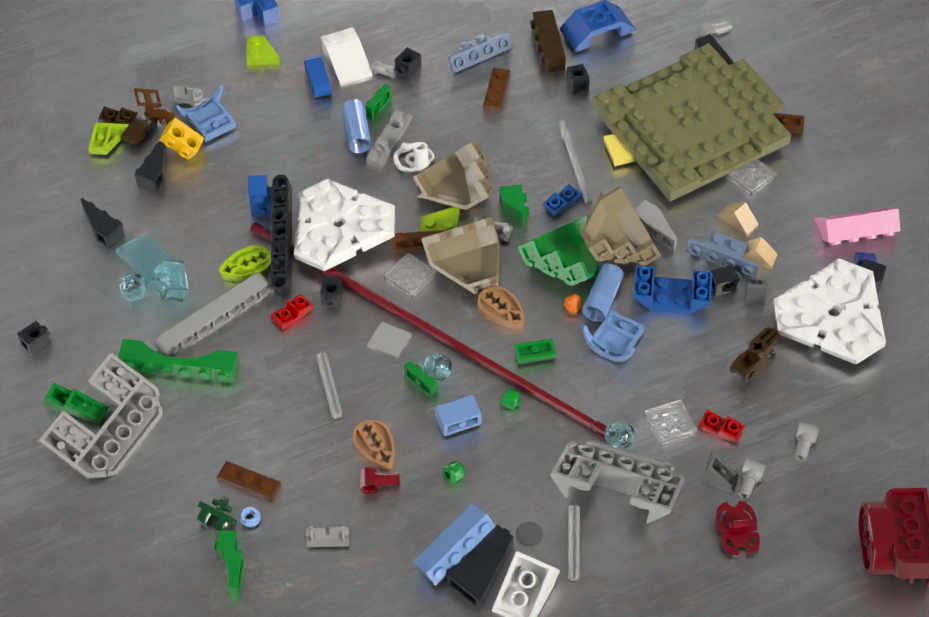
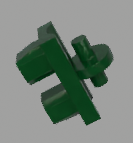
M222 497L220 500L214 498L212 504L216 508L202 501L199 502L198 507L201 510L197 516L198 521L209 525L212 517H217L218 519L213 528L219 532L220 530L227 531L230 525L235 527L237 523L231 516L224 513V511L229 513L232 511V507L228 505V498Z

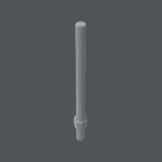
M561 120L558 122L561 130L560 136L562 141L565 142L585 205L588 206L592 204V200L571 140L572 135L570 130L567 129L565 121Z

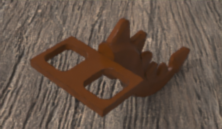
M134 89L137 106H146L144 107L143 115L156 118L161 125L165 123V120L167 125L176 118L172 111L158 109V107H162L158 90ZM138 92L143 93L145 103L140 102ZM150 93L156 95L157 103L152 102Z

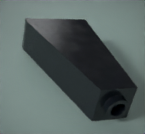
M497 524L447 574V585L478 610L482 608L513 548L514 536L512 533Z

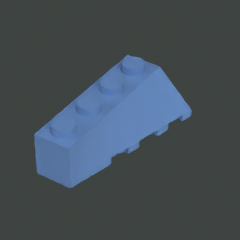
M472 503L413 563L421 574L436 586L495 527V524L484 511Z

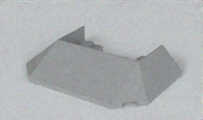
M110 352L86 382L89 387L117 407L98 433L95 435L65 411H62L38 440L40 444L87 479L116 476L163 415L159 402V389Z
M593 439L585 440V444L577 445L575 442L568 443L550 475L566 499L573 487L579 490L590 491L593 484L631 495L629 504L640 509L649 510L647 523L671 513L685 481L681 474L677 475L673 471L674 467L668 462Z

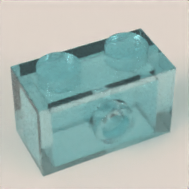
M162 259L159 266L155 268V277L158 279L157 290L160 292L161 300L183 302L189 291L184 261Z

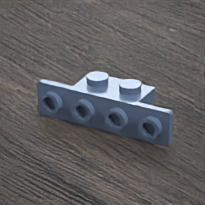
M504 32L493 38L481 34L472 41L462 42L460 46L456 47L457 53L448 57L452 72L456 73L511 49L513 46L509 33Z
M714 230L706 244L692 238L687 240L686 251L692 255H698L724 266L732 265L733 269L745 275L756 277L758 272V263L743 258L748 248V243Z

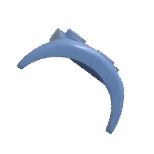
M222 84L218 85L216 91L208 100L198 106L181 108L178 104L175 105L179 113L188 118L197 132L204 137L205 142L236 128V122L219 102L223 94Z
M610 311L593 336L586 325L582 327L586 343L595 353L611 361L623 362L628 360L635 352L633 347L645 331V326L614 311Z

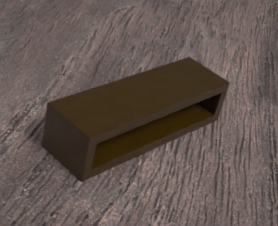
M553 10L533 12V19H530L531 30L534 29L533 39L534 42L537 41L536 50L537 54L540 53V65L544 67L545 72L565 70L566 56Z

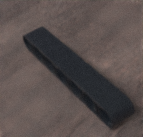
M280 174L275 176L272 181L271 285L278 296L284 297L291 292L292 187L287 176Z

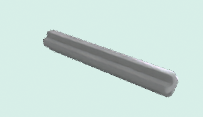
M325 352L318 353L316 355L331 416L333 419L341 418L342 410L327 354Z
M570 505L568 507L569 581L579 580L580 507L578 505Z

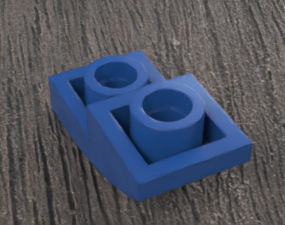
M568 184L559 194L555 192L542 205L553 215L558 216L575 205L583 197L578 190Z

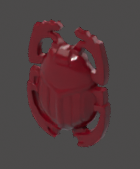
M738 501L736 507L728 505V502L719 505L716 511V524L720 533L725 532V535L722 534L720 536L725 552L730 555H739L740 552L735 551L739 547L750 549L746 552L748 555L759 551L760 537L758 532L753 533V531L757 530V518L752 507L743 501ZM725 510L726 512L722 517V522H720V516L722 512ZM751 538L755 540L753 546H749ZM727 540L732 543L734 548L727 544Z

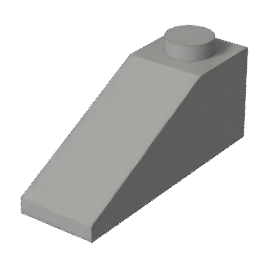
M644 200L634 209L650 237L674 253L677 246L676 235L661 210L655 204Z

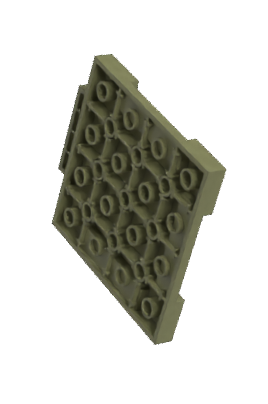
M709 43L680 56V61L625 87L621 83L593 96L591 99V107L627 148L637 163L670 202L790 144V132L773 115L784 109L785 104L744 59L728 65Z

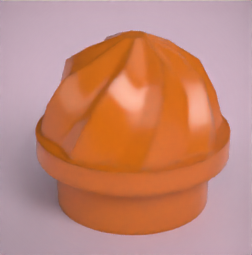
M570 294L564 300V307L569 313H577L583 306V301L577 294Z

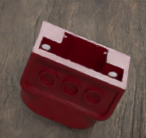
M893 488L888 490L884 501L863 502L859 510L858 526L866 572L869 575H893L900 579H906L907 584H913L915 579H925L926 588H929V497L927 488Z

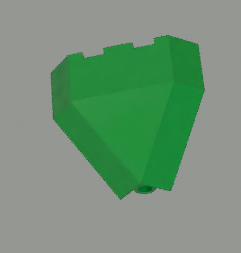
M587 215L518 246L524 263L530 267L534 266L542 270L543 273L549 276L557 277L571 286L598 274V261H596L580 233L589 216Z

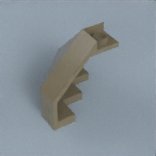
M477 140L472 141L413 176L415 186L422 192L417 197L467 210L494 194L493 188L488 185V181L491 179L488 168L484 166L486 156Z
M619 186L605 195L601 192L580 232L596 261L612 260L614 263L628 264L632 262L646 266L661 257L656 245L621 187Z
M492 217L421 238L429 265L470 292L477 294L485 288L499 286L500 243Z

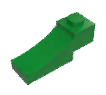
M55 382L42 403L58 413L65 411L98 426L109 408L74 388L70 391Z
M220 530L219 538H215L214 550L218 552L219 559H224L227 565L230 597L239 598L244 565L243 552L238 550L237 531Z

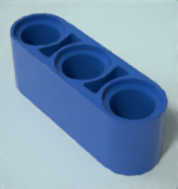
M321 55L304 58L305 70L314 98L332 95L330 81Z

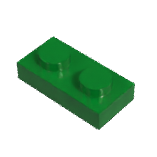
M384 84L381 89L376 91L374 97L367 101L365 105L367 118L373 120L391 100L390 85Z
M552 338L514 344L518 364L556 358V350Z
M411 361L404 365V376L433 399L438 394L437 381L432 376L425 374L420 366L414 365Z

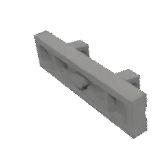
M395 110L367 156V164L383 169L412 121L411 114Z

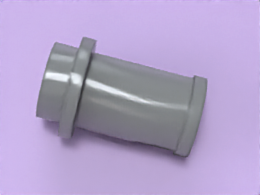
M381 61L374 62L372 72H375L376 75L379 73L390 78L393 77L394 73L388 72V70L395 72V67L382 64Z

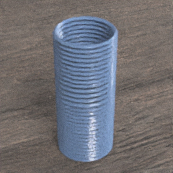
M349 100L342 106L348 147L354 153H363L371 147L365 107L359 100Z
M605 264L601 267L583 307V313L588 319L596 322L605 320L624 278V273L618 266Z

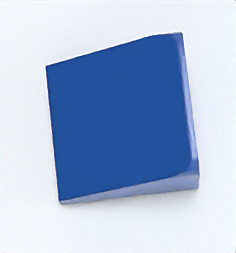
M855 252L856 265H862L865 258L877 262L875 253Z

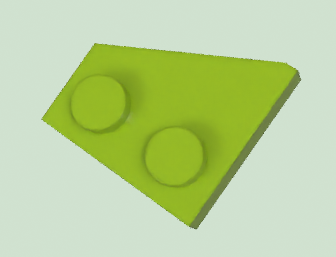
M264 35L247 36V66L280 64V57Z
M95 122L88 147L89 154L107 155L120 142L121 135L129 124Z
M452 207L422 216L419 231L457 228L460 208Z

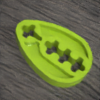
M260 245L247 246L235 252L224 261L219 268L220 276L224 281L243 282L256 273H261L265 276L271 271V253L267 248Z

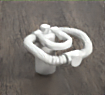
M425 142L402 143L400 148L395 151L393 159L396 167L401 172L418 173L429 168L434 163L435 154L427 147ZM413 148V153H409L405 157L406 163L411 168L402 166L398 156ZM414 157V162H411L409 159Z

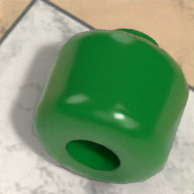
M506 388L501 397L500 405L509 410H513L516 406L519 407L521 399H519L520 393L511 388Z
M452 461L443 467L442 473L448 483L454 484L464 478L465 468L460 462Z

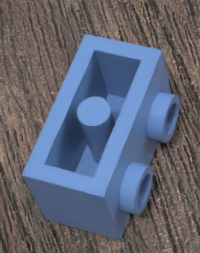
M473 395L463 396L458 400L445 402L435 407L436 420L444 437L482 424L481 411Z

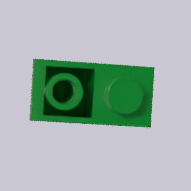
M522 186L499 187L502 213L522 225L526 224V217H529V207L525 206L527 196L526 192L522 191Z

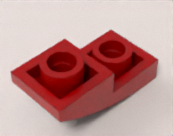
M300 294L288 300L286 307L271 313L270 319L281 330H284L304 317L313 308V304Z
M707 409L697 428L721 439L737 442L745 425L728 415L724 419Z

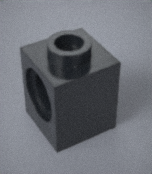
M408 47L395 58V71L407 78H410L421 67V54Z
M584 64L567 67L566 80L572 94L588 91L590 78Z
M732 265L710 270L712 272V291L715 296L737 290V284L740 279L738 272L734 271Z
M323 276L320 291L321 305L340 307L344 289L342 277Z
M37 321L17 333L20 344L31 356L51 344L48 328L45 325L41 326Z

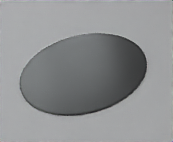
M524 522L518 526L516 537L524 545H535L541 541L543 531L534 522Z

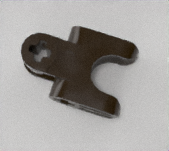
M772 327L763 329L749 343V348L733 361L729 371L733 374L738 373L742 376V381L745 383L749 382L753 376L761 374L775 360L776 352L773 348L779 342V332Z

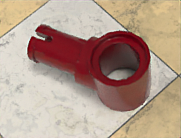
M372 467L363 468L359 471L360 490L363 494H373L382 486L400 485L399 472L381 473Z

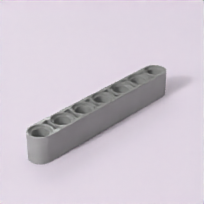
M261 273L252 275L159 335L154 345L163 355L175 357L267 297L273 290L271 283Z

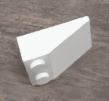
M353 27L321 36L322 52L340 85L372 76V71L360 39Z
M516 551L492 611L504 617H537L553 589L560 570Z

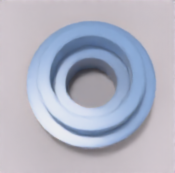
M246 507L240 513V522L246 527L256 526L260 522V513L254 507Z

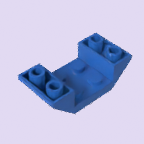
M607 0L575 10L560 27L561 33L575 52L590 47L591 37L606 31L616 29L620 36L636 31V28L622 9Z
M636 266L633 298L650 311L691 314L711 305L712 272L693 270L692 280L655 277V267Z

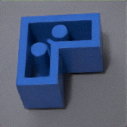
M235 0L236 11L242 21L255 16H259L264 26L280 21L279 7L275 0Z
M267 175L248 176V196L251 215H272V187H268Z

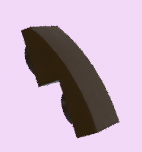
M104 106L98 118V123L130 125L136 120L138 112L123 107L118 111Z
M146 115L138 117L125 129L121 139L131 144L139 143V141L146 138V131L157 126V119Z

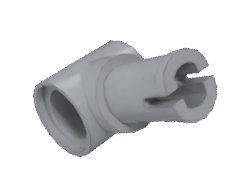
M729 21L717 25L703 22L697 27V33L700 37L711 34L717 40L720 34L730 32L732 25Z
M800 421L795 437L798 445L794 458L797 461H806L809 448L816 443L820 429L819 426Z
M748 458L746 459L741 472L743 481L738 492L740 498L749 499L754 485L762 481L767 465Z

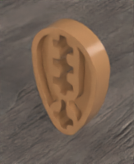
M491 286L481 291L477 303L478 311L484 318L505 328L520 329L524 326L525 316L523 308L509 290L500 286Z
M374 419L359 423L352 434L353 445L358 454L375 468L382 471L391 470L394 467L396 455L393 436L388 426ZM364 429L371 430V436L375 438L376 445H380L379 448L373 446L372 439H368V433ZM382 456H383L386 460H389V462L386 463L385 461H382Z

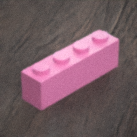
M892 207L868 210L866 214L864 212L849 213L848 217L838 214L830 215L831 219L814 217L822 240L829 242L830 245L841 244L842 240H847V242L859 241L860 237L874 239L879 234L892 236L894 232L901 231L898 209Z

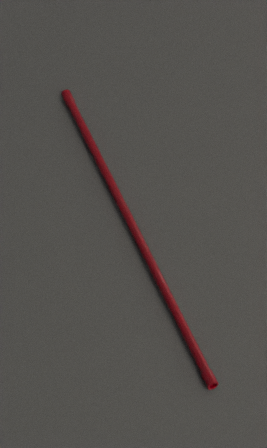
M254 222L250 227V232L271 242L270 230ZM292 244V255L294 256L295 245ZM314 267L327 276L342 277L343 285L583 424L606 440L612 435L613 429L590 418L338 270L330 268L323 271Z

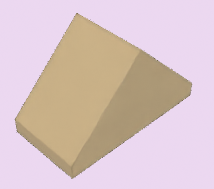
M746 202L729 204L718 214V218L745 236H748L758 227V222Z
M762 237L747 241L748 248L743 258L758 263L760 267L772 270L777 253Z

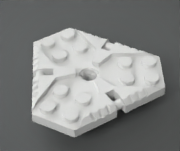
M326 179L298 193L294 256L295 259L326 271L356 256V251L359 249L364 252L395 237V205L368 196L365 193L360 194L357 190L330 179Z
M838 259L826 268L818 271L815 275L810 276L808 281H802L800 284L789 289V291L774 298L773 306L777 331L782 336L813 347L814 344L821 346L820 351L853 364H858L885 347L886 344L881 313L877 309L879 302L873 271Z

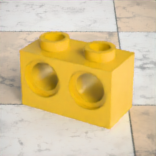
M174 118L166 125L159 141L177 152L181 157L189 160L197 154L204 137L177 118Z

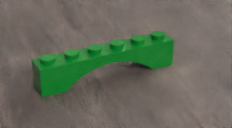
M123 339L118 358L135 371L159 373L167 376L176 375L184 378L194 377L203 380H219L221 382H235L240 364L238 352L217 350L195 358H174L155 352L143 341Z

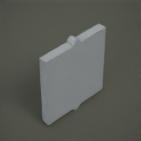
M381 322L376 332H373L367 347L397 359L403 349H406V344L410 340L412 333Z

